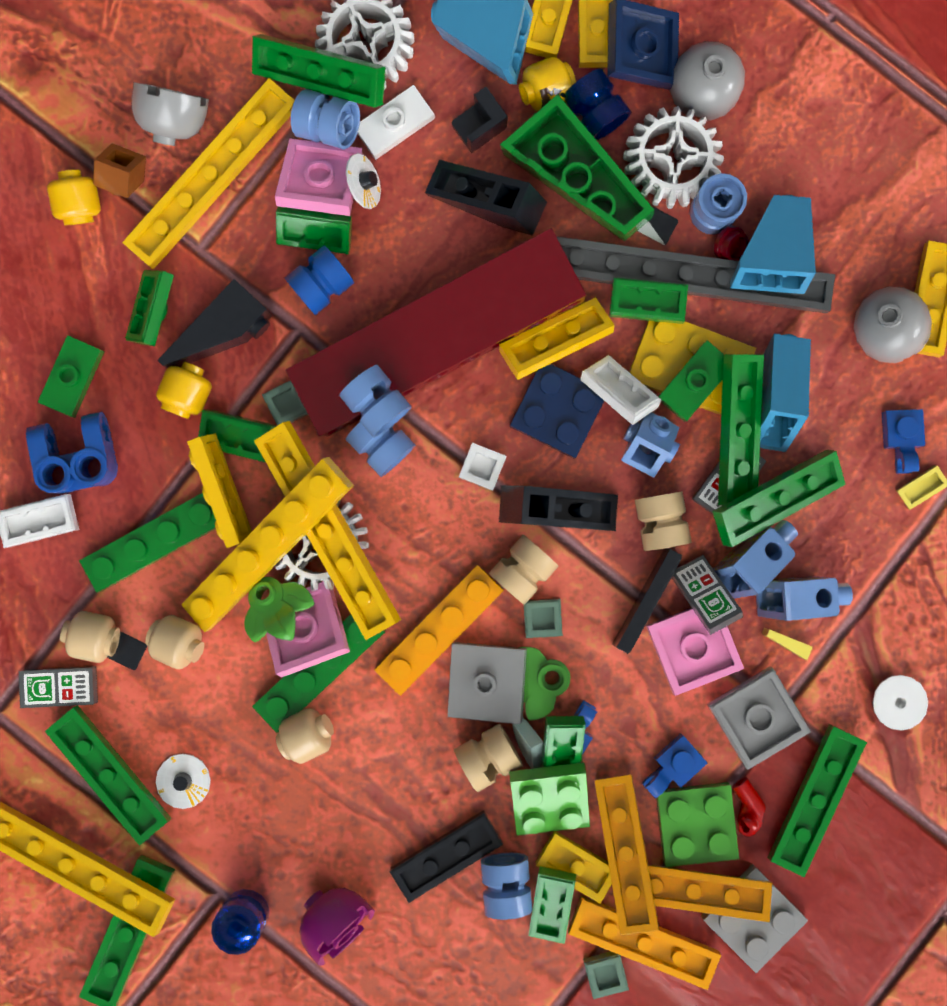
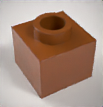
M111 143L94 159V186L107 190L113 195L128 198L144 182L146 156Z

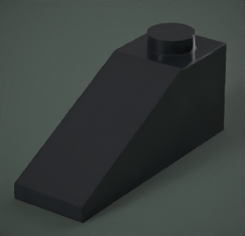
M439 160L425 191L432 198L498 226L532 236L547 204V201L529 182Z
M233 279L157 361L166 368L170 366L182 367L183 362L193 363L247 343L252 337L255 339L259 338L270 326L268 320L273 315Z
M501 485L499 522L616 531L618 495L532 486Z

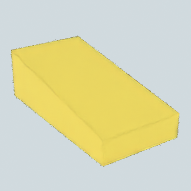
M934 465L896 491L907 508L911 510L947 487V479L940 468Z
M763 629L762 634L800 658L808 660L812 646L770 629Z

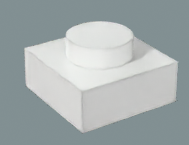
M472 443L459 478L493 491L507 456Z

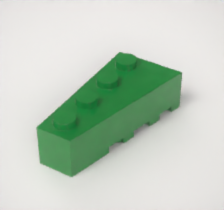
M558 94L500 144L504 156L624 242L653 218L654 208Z

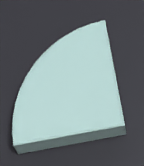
M523 718L521 724H512L516 741L530 768H540L542 766L543 741L528 721Z

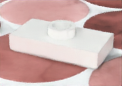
M412 85L360 121L358 136L376 160L434 120L435 114L416 87Z
M609 355L582 371L581 381L632 425L659 407L661 399Z
M64 494L0 511V536L3 548L80 530L71 494Z

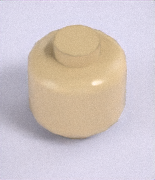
M80 611L71 621H65L60 634V641L65 643L68 656L95 663L103 662L108 656L112 657L117 650L120 640V628L115 626L113 618L87 611Z
M169 615L156 620L150 626L146 635L145 643L148 646L151 658L175 669H183L191 662H197L204 651L200 627L175 615Z
M311 708L304 709L281 722L279 733L276 735V743L285 759L302 764L329 751L334 728L331 720L325 714L320 715L318 711Z

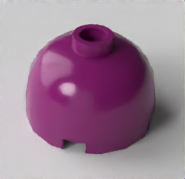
M334 888L325 894L319 890L304 904L307 911L303 915L300 924L301 942L317 965L322 966L325 964L323 957L326 954H329L332 959L335 958L361 934L364 927L358 924L365 915L371 921L375 910L363 897L352 890Z

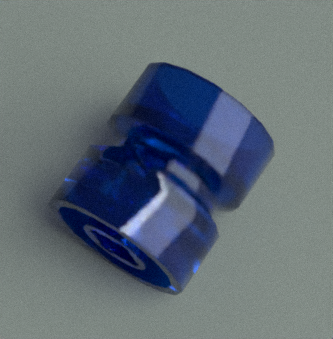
M602 68L593 70L583 76L565 93L567 105L576 116L583 117L582 124L597 141L615 131L632 113L621 95H613L614 85Z
M243 889L234 892L226 899L215 916L211 928L213 941L220 950L228 954L239 955L248 952L256 945L269 920L270 911L267 901L263 896L254 890Z

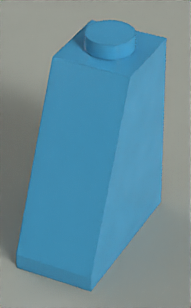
M435 0L431 9V20L442 39L507 83L517 85L533 18V12L528 0Z
M794 195L773 196L730 281V289L805 294L816 274L811 198L796 197Z
M773 334L763 354L760 448L786 452L809 417L811 339L799 338L791 334Z

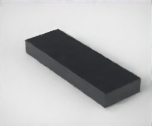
M664 548L612 643L616 648L627 654L632 651L682 559L681 554L672 549Z
M483 810L392 866L389 872L408 903L499 848L503 845V841Z

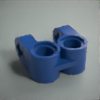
M102 411L81 417V430L85 448L70 454L59 455L56 437L50 424L45 423L27 427L26 441L33 478L36 485L42 491L69 494L77 490L108 485L116 478L118 464L110 427ZM97 458L101 464V470L97 476L92 477L89 474L88 466L93 459ZM61 466L64 471V478L57 485L53 481L52 474L56 467Z

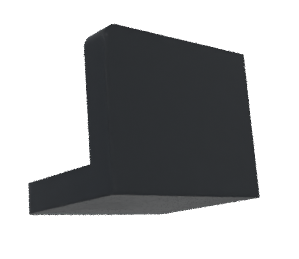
M484 87L474 94V105L452 121V127L472 154L507 129L508 116L488 88Z

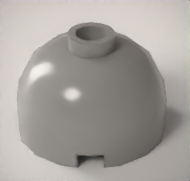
M704 41L692 45L678 58L674 68V85L670 89L674 104L679 106L685 115L689 110L693 109L694 116L700 118L706 116V119L710 121L726 115L736 105L744 89L745 69L739 55L731 47L721 42Z
M133 82L131 96L132 112L138 125L143 130L153 134V142L175 146L176 139H189L202 128L207 115L209 99Z
M889 286L874 291L862 301L855 314L853 329L857 343L867 356L879 362L898 363L903 361V359L910 358L914 354L916 355L924 348L930 338L932 319L928 306L917 293L904 287Z

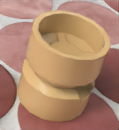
M683 491L635 500L638 520L645 524V527L640 530L644 551L692 543L688 522L681 518L686 512Z
M523 534L511 547V557L509 559L502 558L489 574L525 605L538 590L536 583L538 581H546L559 566Z
M500 723L483 732L481 741L477 742L471 739L454 749L460 766L477 792L495 783L496 775L499 773L506 777L509 775V771H516L523 767L516 749Z

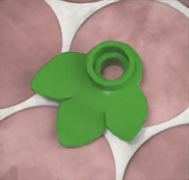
M263 577L248 593L250 608L244 621L246 633L253 642L259 641L267 632L278 639L293 640L296 626L295 612L306 610L315 604L311 593L297 582L282 584L273 577ZM269 589V596L261 600L262 594Z
M518 647L527 648L524 687L526 715L528 720L540 719L547 716L554 709L556 697L563 694L569 687L570 672L564 663L555 659L547 660L542 652L536 648ZM555 671L558 673L559 679L555 684H548L545 681L547 672Z

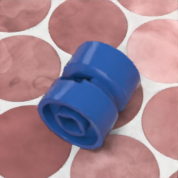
M325 245L308 257L309 265L307 267L299 265L284 277L314 315H317L331 303L330 295L340 296L355 283L346 269Z

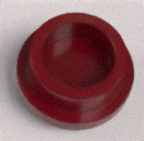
M735 225L727 226L715 239L714 254L718 259L739 261L749 244V239L741 228Z

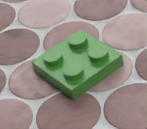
M584 762L509 771L517 836L590 827L587 776Z
M728 782L668 788L656 798L665 867L739 859L732 789Z

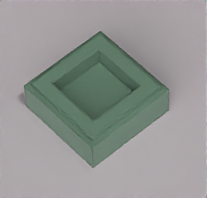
M291 380L262 394L277 426L286 421L292 423L308 415Z
M560 598L528 600L525 605L523 604L525 638L563 636Z
M610 951L583 958L593 999L629 990L619 954Z

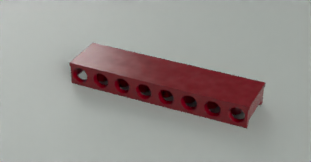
M550 228L287 368L285 371L318 435L328 437L361 419L362 414L360 412L353 413L339 395L352 380L368 368L378 365L391 380L390 390H399L403 396H406L499 347V344L583 303L587 295L553 229Z

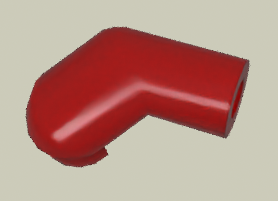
M744 777L734 783L732 788L742 802L737 818V829L742 835L749 837L755 835L760 830L766 805L749 779Z

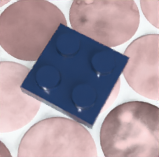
M629 0L611 1L609 3L607 77L670 90L674 85V68L678 61L679 13Z
M549 364L537 370L510 427L576 459L604 400L583 383L580 378Z

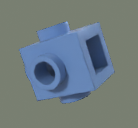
M650 413L634 425L630 424L623 437V440L627 441L628 444L621 461L654 478L663 463H670L680 446L679 443L675 442L680 427L671 423L667 418L654 413Z

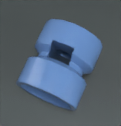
M304 89L297 95L291 111V128L296 137L314 142L321 141L323 144L344 150L349 148L354 142L360 125V111L356 102L334 96L331 99L327 94L309 89Z
M720 173L708 178L702 184L696 197H694L690 204L689 215L694 226L705 234L716 235L727 226L732 225L747 205L745 186L738 178L731 174Z
M374 365L358 375L339 395L353 413L360 412L362 414L360 422L373 438L392 427L412 408L399 390H390L391 380L378 365Z
M361 422L345 438L359 454H368L367 463L380 477L391 471L416 446L402 430L394 431L393 426L381 435L373 438Z
M498 853L482 858V883L488 886L483 891L485 916L492 919L507 920L529 915L532 912L531 889L525 885L530 880L528 856L521 853Z

